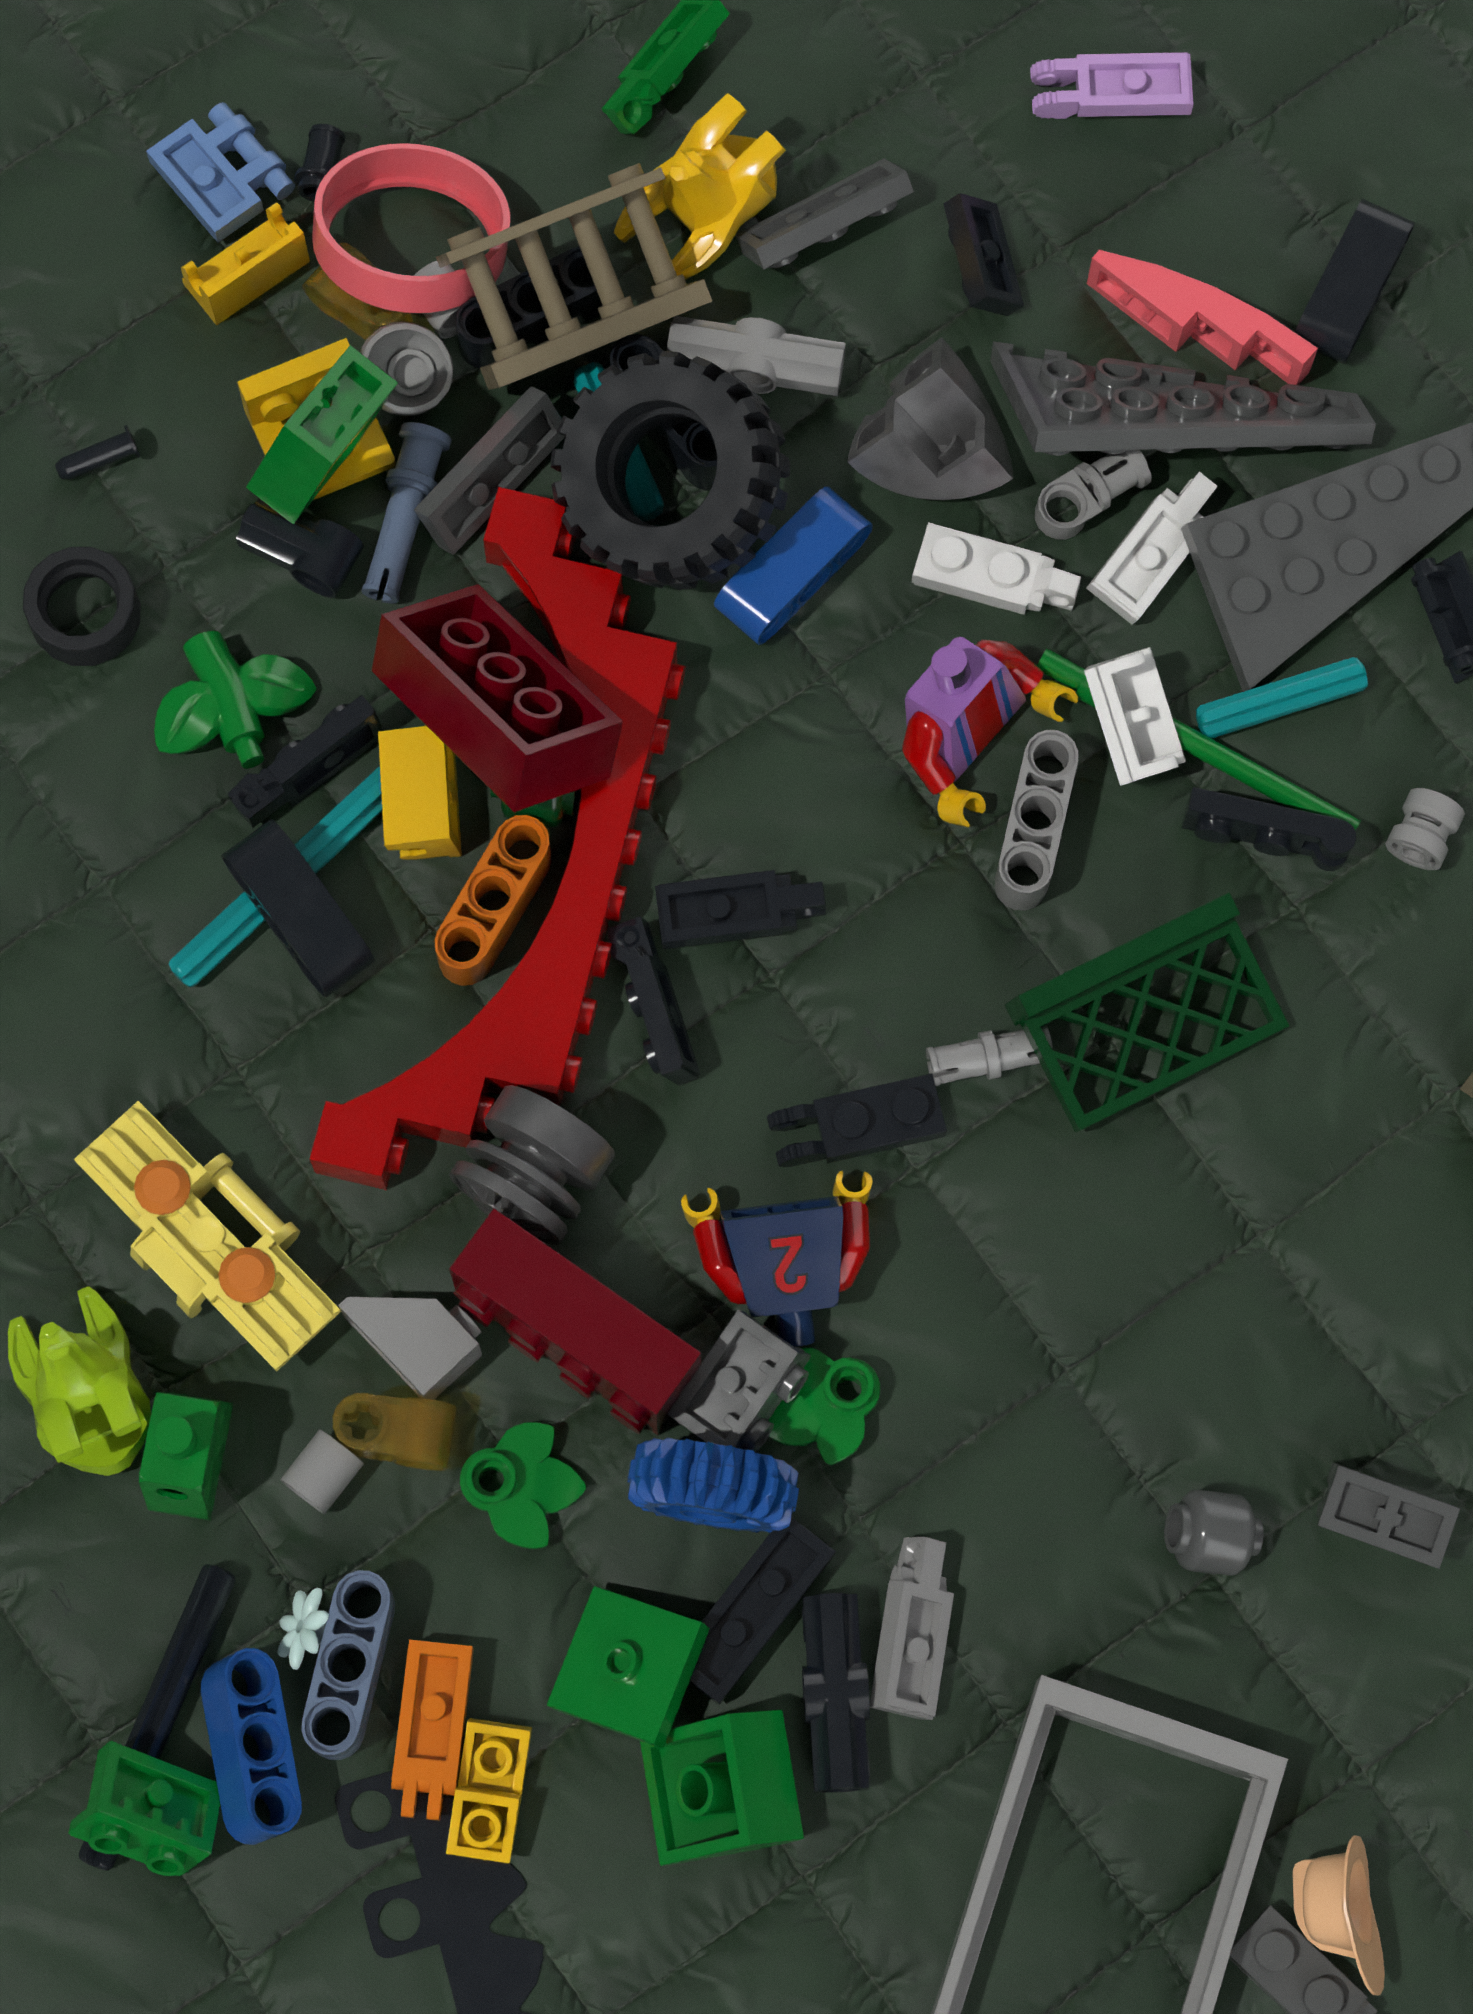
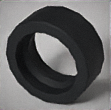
M68 547L49 554L32 570L24 586L23 611L36 642L52 658L69 665L94 666L115 658L130 645L140 625L141 603L128 570L112 554L95 547ZM79 577H97L104 580L114 590L117 598L116 612L112 620L101 630L86 636H67L60 633L51 624L47 614L48 601L52 593L65 582Z

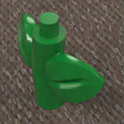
M206 631L190 638L183 646V651L199 681L191 680L172 688L163 697L155 718V743L158 750L162 753L182 754L203 747L220 734L226 752L236 753L244 769L254 768L265 759L259 746L264 739V732L258 715L278 716L292 712L309 701L317 688L304 670L286 658L278 655L262 654L250 659L239 667L220 632Z

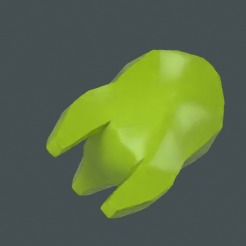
M88 1286L77 1291L88 1336L85 1333L66 1331L54 1322H49L41 1327L38 1346L24 1317L19 1316L10 1320L8 1360L16 1386L33 1407L37 1437L42 1448L54 1456L58 1463L62 1462L84 1472L110 1476L130 1467L142 1448L151 1418L150 1400L131 1369L129 1340L119 1317L102 1297Z

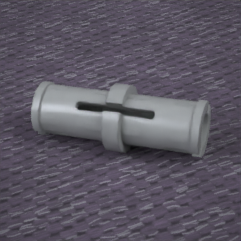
M1044 1025L1041 1029L1050 1047L1053 1048L1048 1027ZM991 1030L979 1032L978 1039L926 1048V1057L930 1059L927 1062L929 1074H933L935 1086L986 1075L988 1080L1001 1077V1071L1040 1064L1024 1030L994 1035Z

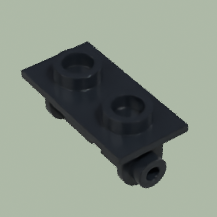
M1458 551L1438 564L1435 558H1427L1417 562L1412 567L1415 575L1411 578L1412 585L1417 588L1444 655L1443 662L1449 668L1455 684H1459L1473 676V576L1463 551Z

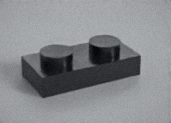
M962 193L943 203L949 224V238L956 251L963 277L962 288L969 300L970 307L1004 316H1009L1022 308L1024 303L997 204Z

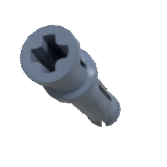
M408 422L403 423L400 427L399 437L403 440L398 461L395 469H390L387 472L385 479L387 488L392 493L386 508L366 582L361 590L365 596L376 600L382 578H387L382 598L384 603L393 604L399 601V592L405 575V569L420 522L414 509L438 484L435 481V474L442 452L450 449L452 442L451 437L445 432L421 423Z

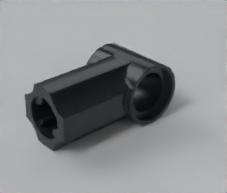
M260 498L248 507L241 520V526L236 537L239 547L289 570L291 576L302 586L327 598H335L364 548L363 542L354 533L335 522L321 519L314 523L300 516L292 524Z

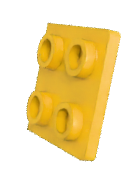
M347 338L237 381L244 411L264 455L267 454L285 423L350 346ZM377 418L374 419L359 444L314 500L395 466V457Z

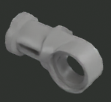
M1126 450L1121 454H1107L1091 465L1083 462L1050 482L1042 489L1035 507V521L1038 528L1051 538L1069 539L1076 536L1083 529L1086 521L1108 509L1113 498L1133 486L1143 488L1151 482L1152 476L1140 450ZM1056 497H1065L1076 505L1078 516L1070 522H1058L1048 514L1046 504Z

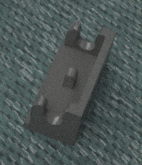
M1332 1462L1327 1477L1328 1488L1323 1502L1319 1503L1316 1517L1319 1519L1318 1526L1440 1569L1460 1508Z

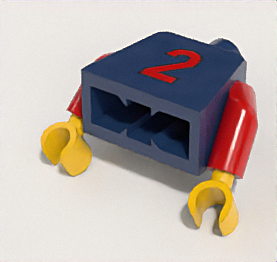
M840 1171L834 1183L833 1197L721 1211L717 1194L711 1188H707L711 1205L703 1212L691 1210L687 1195L685 1194L681 1199V1206L687 1222L694 1227L693 1235L704 1271L730 1302L747 1304L751 1317L775 1315L777 1335L793 1347L814 1343L815 1333L812 1310L838 1306L839 1292L845 1291L853 1285L870 1250L869 1209L865 1203L868 1201L873 1181L871 1175L867 1172L863 1173L862 1190L859 1192H851L845 1189L842 1183L843 1171Z

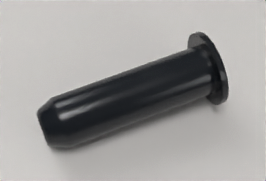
M124 425L126 432L58 460L55 467L60 479L71 480L132 454H136L137 458H140L138 447L128 425Z

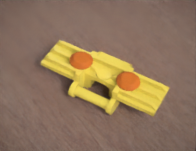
M139 1101L74 1159L86 1174L142 1231L131 1245L130 1256L145 1271L152 1268L177 1294L176 1304L191 1319L201 1312V1304L207 1299L276 1372L341 1312L337 1305L284 1252L298 1238L300 1230L292 1222L285 1224L231 1169L233 1161L225 1153L217 1155L203 1167ZM213 1187L261 1234L262 1237L251 1247H244L200 1201Z

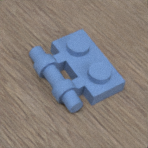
M224 102L217 104L209 112L208 118L216 128L208 134H205L197 123L191 119L146 151L149 162L217 243L264 211L261 199L254 192L259 187H268L278 200L285 199L295 189V184L285 173V163L274 151H266L254 137L255 128L242 114L235 115ZM228 151H237L247 164L236 171L224 154Z

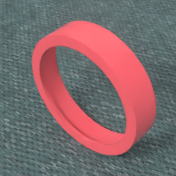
M408 143L387 144L367 148L344 158L333 166L320 182L316 192L312 243L318 263L326 275L338 287L367 304L404 313L445 311L462 306L469 299L475 297L465 268L432 276H410L383 271L353 257L335 241L329 231L337 213L353 199L365 193L383 188L416 187L444 194L466 206L482 222L488 236L510 228L509 205L499 185L486 171L456 153L433 146ZM508 241L490 248L489 252L485 254L495 282L505 265Z

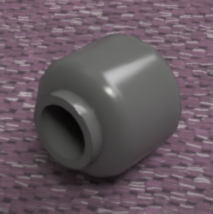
M1191 1490L1182 1497L1180 1503H1174L1170 1507L1165 1521L1164 1537L1169 1553H1174L1176 1560L1183 1569L1193 1572L1233 1576L1246 1568L1251 1556L1259 1554L1263 1544L1264 1530L1261 1520L1255 1518L1253 1508L1244 1496L1214 1491Z

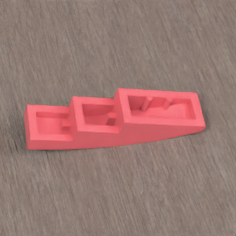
M1099 250L1092 257L1087 284L1175 352L1191 336L1235 371L1251 355L1288 384L1299 385L1309 374L1318 348L1259 309L1212 285L1157 264Z

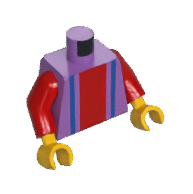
M964 637L954 638L949 645L940 648L934 653L931 665L908 690L905 697L907 729L902 744L903 754L931 794L939 793L940 798L937 805L939 817L951 824L970 827L969 822L963 815L964 807L973 812H985L986 804L980 794L958 789L953 782H956L1026 701L1024 694L1031 692V705L1033 709L1057 722L1064 721L1054 711V702L1059 695L1071 702H1078V696L1074 690L1053 680H1043V671L1016 647L1005 641L980 640L974 645Z

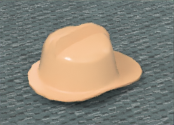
M1353 1835L1348 1842L1345 1853L1304 1859L1295 1864L1293 1868L1294 1912L1297 1924L1307 1940L1322 1951L1355 1958L1365 1986L1372 1995L1379 1996L1384 1989L1383 1952L1370 1898L1369 1870L1365 1845L1360 1836Z

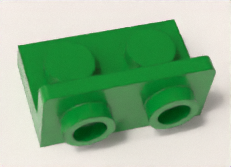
M109 1741L98 1750L87 1808L71 1820L68 1834L88 1842L92 1849L100 1853L120 1854L144 1863L153 1873L164 1876H181L212 1853L220 1807L217 1782L124 1745Z

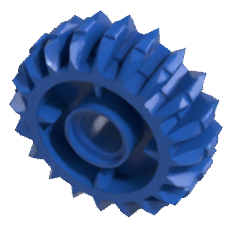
M654 1438L638 1444L634 1460L630 1461L627 1483H629L628 1499L643 1511L654 1512L656 1516L669 1517L674 1519V1521H685L694 1525H705L716 1529H731L738 1532L744 1530L755 1533L760 1531L771 1533L773 1530L780 1531L789 1527L792 1513L795 1512L799 1494V1488H797L798 1472L784 1460L774 1459L771 1455L755 1453L753 1450L735 1448L732 1445L725 1446L709 1441L698 1442L689 1439L676 1440L666 1438L661 1440Z

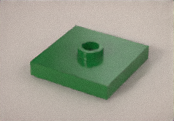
M594 1586L547 1706L555 1711L663 1749L710 1628L694 1619Z

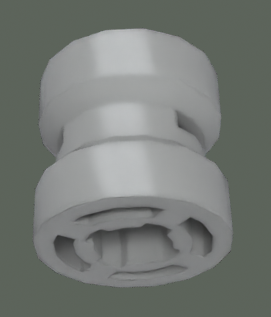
M1425 788L1411 789L1402 807L1405 817L1402 823L1394 825L1385 845L1391 854L1409 865L1424 870H1438L1442 866L1448 852L1445 842L1449 835L1457 832L1465 812L1457 802L1439 792Z

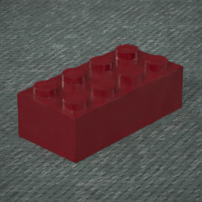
M479 584L381 614L372 672L513 812L611 777L623 721Z
M496 1209L491 1211L449 1268L455 1287L454 1294L461 1300L458 1306L468 1316L485 1327H488L492 1320L503 1326L511 1335L508 1342L514 1348L537 1363L543 1355L562 1371L559 1378L582 1396L589 1398L595 1391L604 1397L613 1407L610 1410V1414L635 1433L640 1434L646 1427L656 1435L660 1434L671 1418L668 1412L701 1365V1352Z

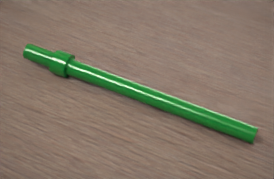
M1047 648L1037 667L1047 676L1075 690L1080 701L1096 708L1085 676V669ZM1173 718L1182 749L1185 752L1285 807L1343 819L1349 822L1355 831L1359 826L1361 820Z

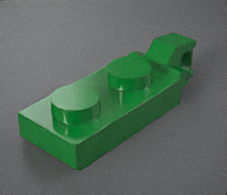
M681 0L617 78L622 84L602 107V111L606 113L620 133L635 134L652 118V105L661 101V96L673 90L681 82L684 75L683 70L696 54L702 52L714 42L717 36L716 30L730 14L720 0Z

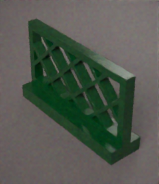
M1230 892L1016 996L1004 1005L1014 1025L1021 1024L1075 1133L1289 1027L1270 986L1235 920V917L1240 912ZM1225 937L1236 958L1230 979L1200 968L1207 945ZM1194 952L1191 965L1178 961V959ZM1166 967L1187 975L1178 1005L1148 994L1155 970ZM1242 974H1244L1249 986L1240 983ZM1142 977L1139 990L1125 986ZM1197 979L1227 989L1218 1019L1188 1009ZM1112 992L1135 1001L1126 1031L1095 1020L1103 996ZM1238 993L1257 1000L1268 1023L1253 1031L1228 1023L1236 994ZM1090 1003L1086 1017L1072 1012ZM1144 1005L1175 1015L1166 1045L1136 1035ZM1058 1018L1082 1026L1074 1056L1071 1057L1052 1050L1041 1027ZM1184 1019L1215 1029L1207 1054L1197 1057L1176 1049ZM1092 1030L1123 1041L1114 1071L1083 1061ZM1224 1033L1238 1037L1221 1046ZM1132 1044L1163 1055L1155 1080L1144 1083L1123 1075ZM1172 1059L1186 1063L1168 1073ZM1060 1064L1070 1067L1067 1078ZM1079 1070L1110 1081L1103 1106L1087 1114H1084L1073 1092ZM1120 1085L1133 1089V1091L1116 1099Z

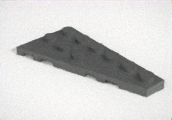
M993 341L990 362L1034 452L1060 456L1068 454L1070 451H1101L1107 454H1121L1126 450L1156 449L1166 453H1175L1182 449L1191 448L1234 451L1238 447H1269L1275 450H1288L1293 446L1315 445L1341 449L1348 445L1372 443L1376 423L1356 393L1293 384L1282 386L1279 393L1269 392L1249 385V378L1227 375L1225 385L1194 381L1195 370L1105 357L1099 360L1096 366H1089L1067 359V352L1045 349L1044 359L1013 355L1014 344Z
M1473 422L1191 521L1181 527L1182 534L1243 692L1254 687L1473 508Z

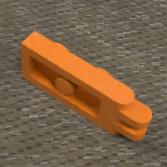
M409 1640L391 1789L403 1790L401 1817H415L418 1792L429 1793L426 1818L428 1820L440 1821L443 1796L455 1795L461 1762L474 1654L473 1646Z

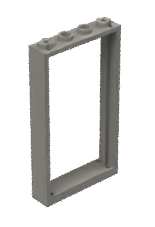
M1041 1675L1033 1689L931 2014H961L1054 1715L1250 1781L1180 2013L1213 2014L1288 1759Z

